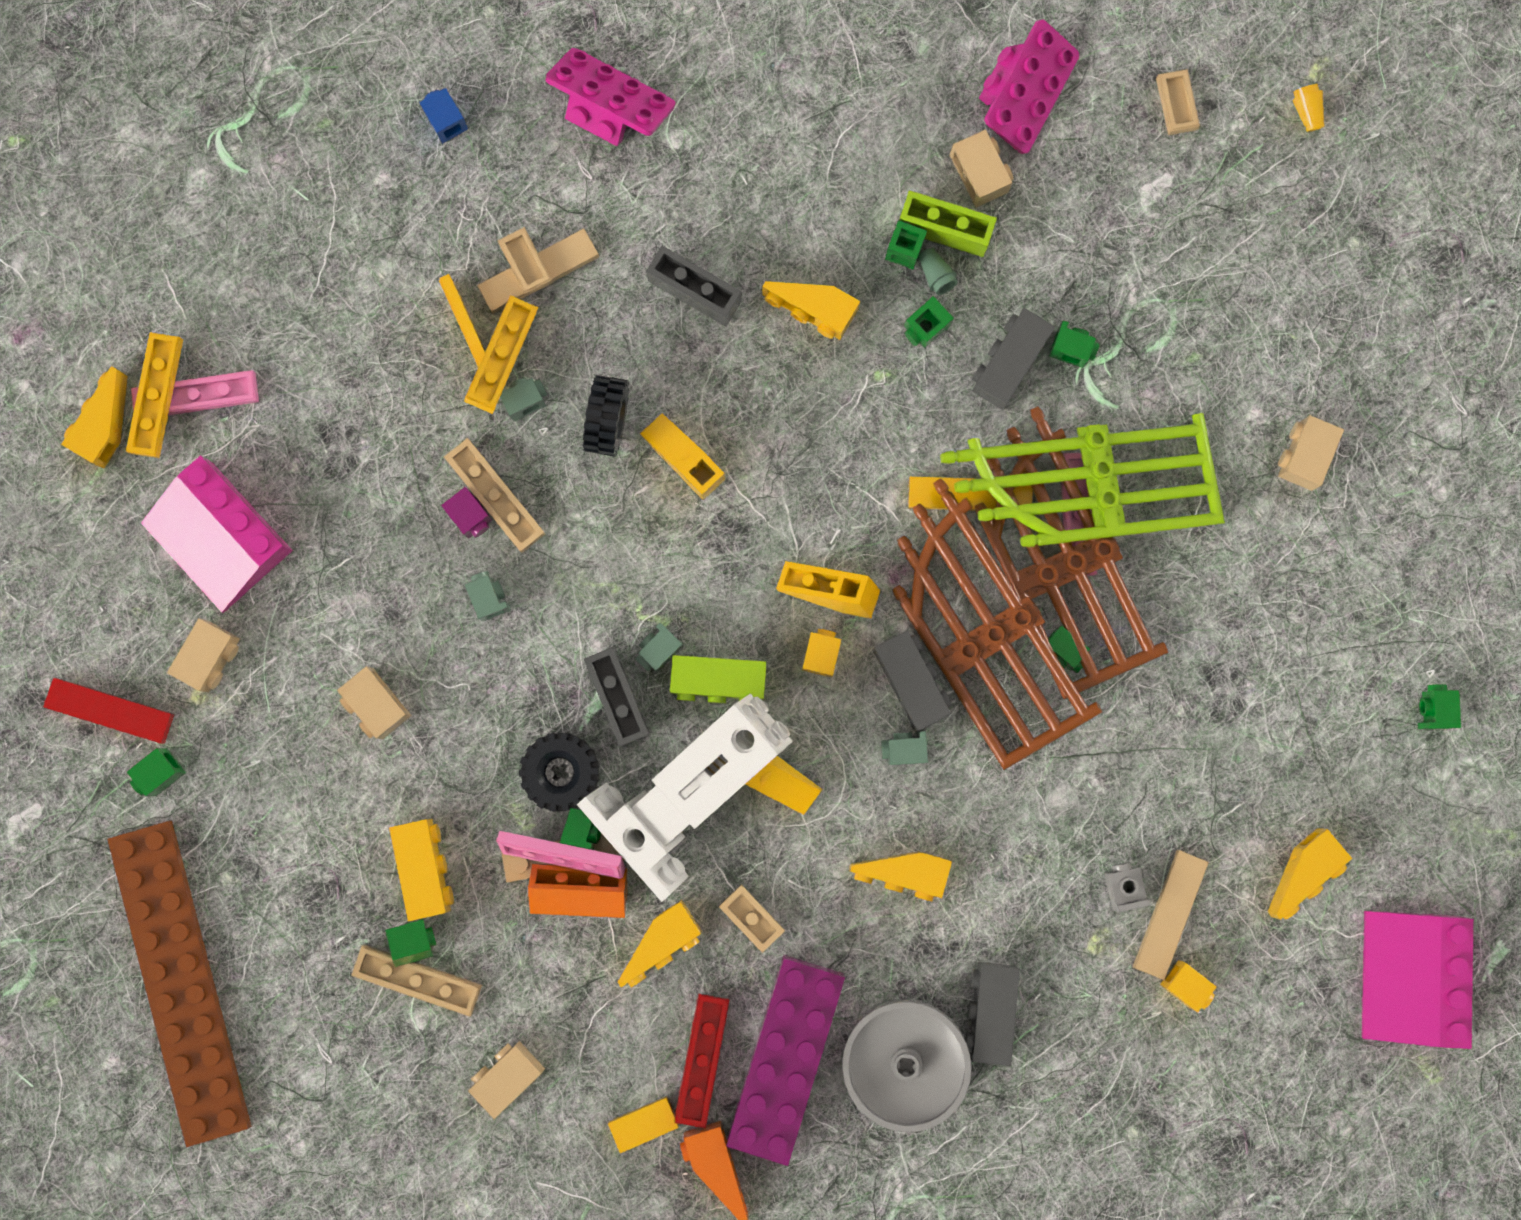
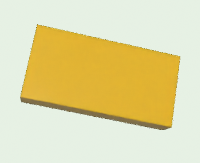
M667 1096L608 1122L620 1153L679 1128V1124L674 1123L675 1114Z

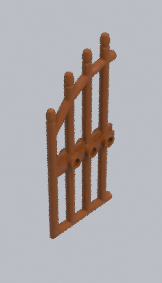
M1039 406L1030 410L1031 417L1036 422V427L1042 438L1041 441L1066 438L1062 428L1052 432ZM1015 427L1006 430L1007 437L1012 444L1024 443L1021 441V435ZM1062 451L1049 453L1057 470L1069 468ZM1044 453L1017 456L1018 461L1009 475L1038 472L1033 462ZM997 458L987 459L994 477L1006 476ZM1076 480L1062 481L1070 499L1083 497ZM1044 484L1031 485L1038 502L1051 501ZM1015 487L1003 488L1014 502L1020 505L1013 492ZM997 501L996 507H1002ZM983 502L975 505L976 514L980 510L988 509ZM1077 510L1084 528L1094 527L1093 516L1090 510ZM1058 513L1044 514L1050 526L1058 531L1065 530ZM1012 518L1021 537L1033 534L1031 528ZM1005 519L981 521L1004 574L1019 599L1022 600L1028 595L1031 599L1048 593L1063 627L1071 633L1082 659L1080 663L1086 674L1085 677L1073 682L1079 693L1168 653L1164 642L1156 645L1153 644L1118 571L1115 562L1123 559L1115 538L1087 540L1076 546H1073L1071 542L1059 543L1058 545L1062 552L1046 559L1038 545L1026 547L1034 564L1017 571L1001 538ZM1104 568L1143 650L1127 658L1087 577L1088 574ZM1076 580L1114 661V664L1101 670H1097L1090 653L1087 651L1084 645L1085 642L1059 587ZM1043 625L1038 626L1041 634L1052 649ZM1053 676L1063 700L1067 699V696Z
M940 478L933 484L937 493L942 496L941 499L949 513L936 526L921 503L913 507L914 514L921 521L920 524L926 531L928 538L920 556L912 548V543L905 535L897 540L901 551L905 552V557L914 570L912 598L907 597V592L901 585L896 586L892 591L897 601H900V606L1003 770H1006L1101 714L1103 711L1097 702L1087 706L1038 629V626L1045 623L1041 612L1029 595L1022 600L1019 599L968 519L966 513L973 508L969 499L966 497L958 503L953 493L949 491L946 482ZM955 523L958 524L1010 606L995 617L943 537ZM936 549L983 622L982 625L969 633L928 570ZM925 589L958 639L943 649L922 618ZM1025 634L1029 636L1077 712L1062 722L1056 716L1011 644ZM999 650L1005 656L1050 728L1035 738L985 661L986 658ZM975 666L1023 745L1010 753H1007L959 677L960 674Z

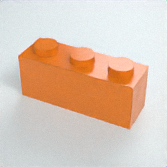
M532 864L528 884L530 914L625 918L628 895L627 868L623 878L619 879L558 865Z

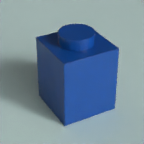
M446 87L440 91L434 90L428 93L424 100L419 102L442 144L468 130L463 116Z

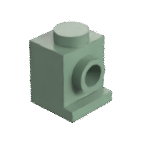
M521 378L509 385L510 389H503L500 396L509 416L515 422L546 407L543 397L548 394L540 378L535 381L533 378L528 380Z
M488 571L472 576V582L465 584L479 620L484 622L512 610L507 602L501 601L502 598H505L503 588L499 580L493 581Z
M661 623L656 626L659 630L656 635L651 632L639 644L642 650L638 653L639 655L635 660L646 671L653 668L658 673L672 659V655H676L683 647V644Z
M926 731L917 732V738H912V732L894 733V740L881 741L882 759H888V765L928 763Z

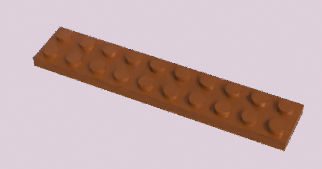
M166 821L108 838L116 876L186 1148L247 1130L252 1126L173 822Z

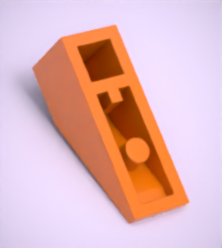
M722 1121L708 1124L706 1129L698 1127L685 1131L684 1142L680 1143L684 1161H690L692 1170L738 1220H748L749 1214L729 1147H726L727 1139Z

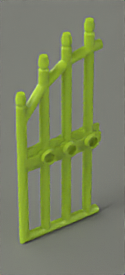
M1204 413L1192 415L1193 424L1109 434L1107 424H1096L1078 427V437L983 448L980 438H971L967 440L969 449L957 450L956 452L947 451L940 454L941 463L945 464L955 463L956 461L958 463L974 461L980 474V479L956 482L954 484L955 492L966 493L969 491L988 490L1002 506L978 511V520L991 521L993 519L1014 518L1039 533L1037 535L1030 534L1021 537L1020 543L1023 547L1225 524ZM1196 437L1199 454L1114 463L1112 445ZM1080 449L1083 467L994 477L987 459ZM1201 466L1203 484L1120 493L1117 475ZM1086 479L1089 497L1017 505L1003 488ZM1207 495L1210 513L1125 523L1122 505ZM1091 509L1094 527L1058 531L1034 515Z

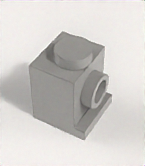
M1130 862L1112 865L1113 871L1104 873L1112 910L1123 912L1150 906L1139 867H1131ZM1126 881H1131L1133 889L1126 893L1123 889V884Z

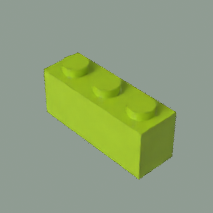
M909 190L899 220L927 230L926 240L984 257L997 218Z
M672 655L670 693L677 695L676 700L695 702V696L708 697L709 703L726 704L727 698H735L740 701L749 694L764 700L766 661Z

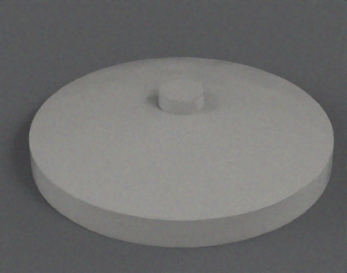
M898 1000L872 1009L858 1021L846 1042L842 1069L845 1086L852 1101L867 1118L890 1130L918 1132L941 1124L961 1105L970 1084L971 1058L967 1042L961 1030L944 1012L923 1002Z

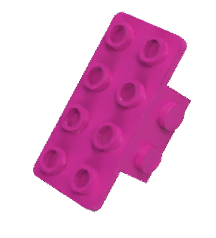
M1042 19L1035 22L1024 44L1009 46L1001 51L997 58L998 63L992 74L985 80L984 89L979 96V99L986 105H991L984 118L985 124L1020 154H1026L1031 150L1079 59L1078 50L1045 20Z
M571 48L546 74L545 81L548 84L570 95L565 119L615 146L622 142L626 125L646 136H650L675 107V101L664 93L654 90L639 80L622 73L611 65L605 64L577 48Z

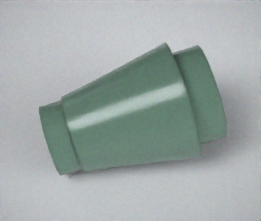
M934 248L926 249L919 255L918 259L921 262L931 291H935L937 295H942L957 285V273Z

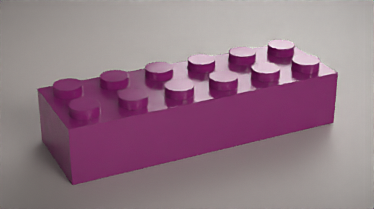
M783 954L728 1133L726 1147L785 1166L789 1165L844 984L845 976L843 973Z

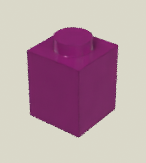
M466 487L462 488L441 505L468 539L472 536L475 538L486 532L489 528L488 523L493 520Z

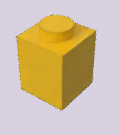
M818 629L817 633L811 632L802 671L832 678L842 639L835 638V632L825 629Z
M1181 960L1176 962L1165 977V980L1160 984L1196 1012L1210 1005L1215 996L1213 992L1217 988L1190 965Z

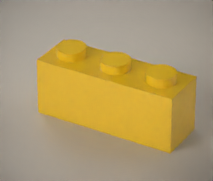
M425 819L389 827L408 922L451 911L450 905L454 904V897L451 886H446L444 874L448 872L445 856L439 854L437 843L441 842V833L438 824H433V819Z

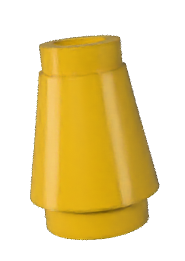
M1318 84L1308 85L1293 91L1295 98L1292 101L1306 128V132L1325 127L1323 90H1319Z

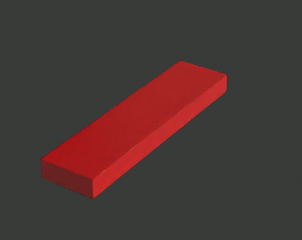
M59 678L52 679L43 708L160 744H165L175 715Z
M698 993L674 1123L706 1129L730 999Z

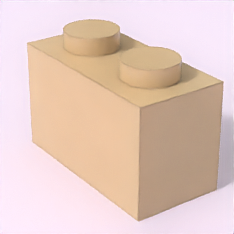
M986 129L953 144L950 152V157L976 208L1007 194L1013 181L1010 167L1007 164L1003 165L999 157L1000 149L994 137H989Z
M1311 415L1300 422L1297 421L1289 435V438L1293 439L1289 450L1285 449L1279 459L1278 466L1281 467L1278 477L1311 491L1322 486L1344 429Z
M198 618L167 673L198 691L209 693L211 689H215L219 685L223 677L221 671L225 664L232 661L239 649L237 644L240 638L210 621Z
M366 666L337 690L342 696L339 700L341 705L350 714L356 713L362 721L359 723L360 728L369 738L374 736L376 739H384L412 716L374 668Z
M520 1041L513 1047L507 1043L494 1056L498 1062L491 1069L484 1066L471 1078L475 1084L468 1092L493 1119L505 1110L545 1070Z

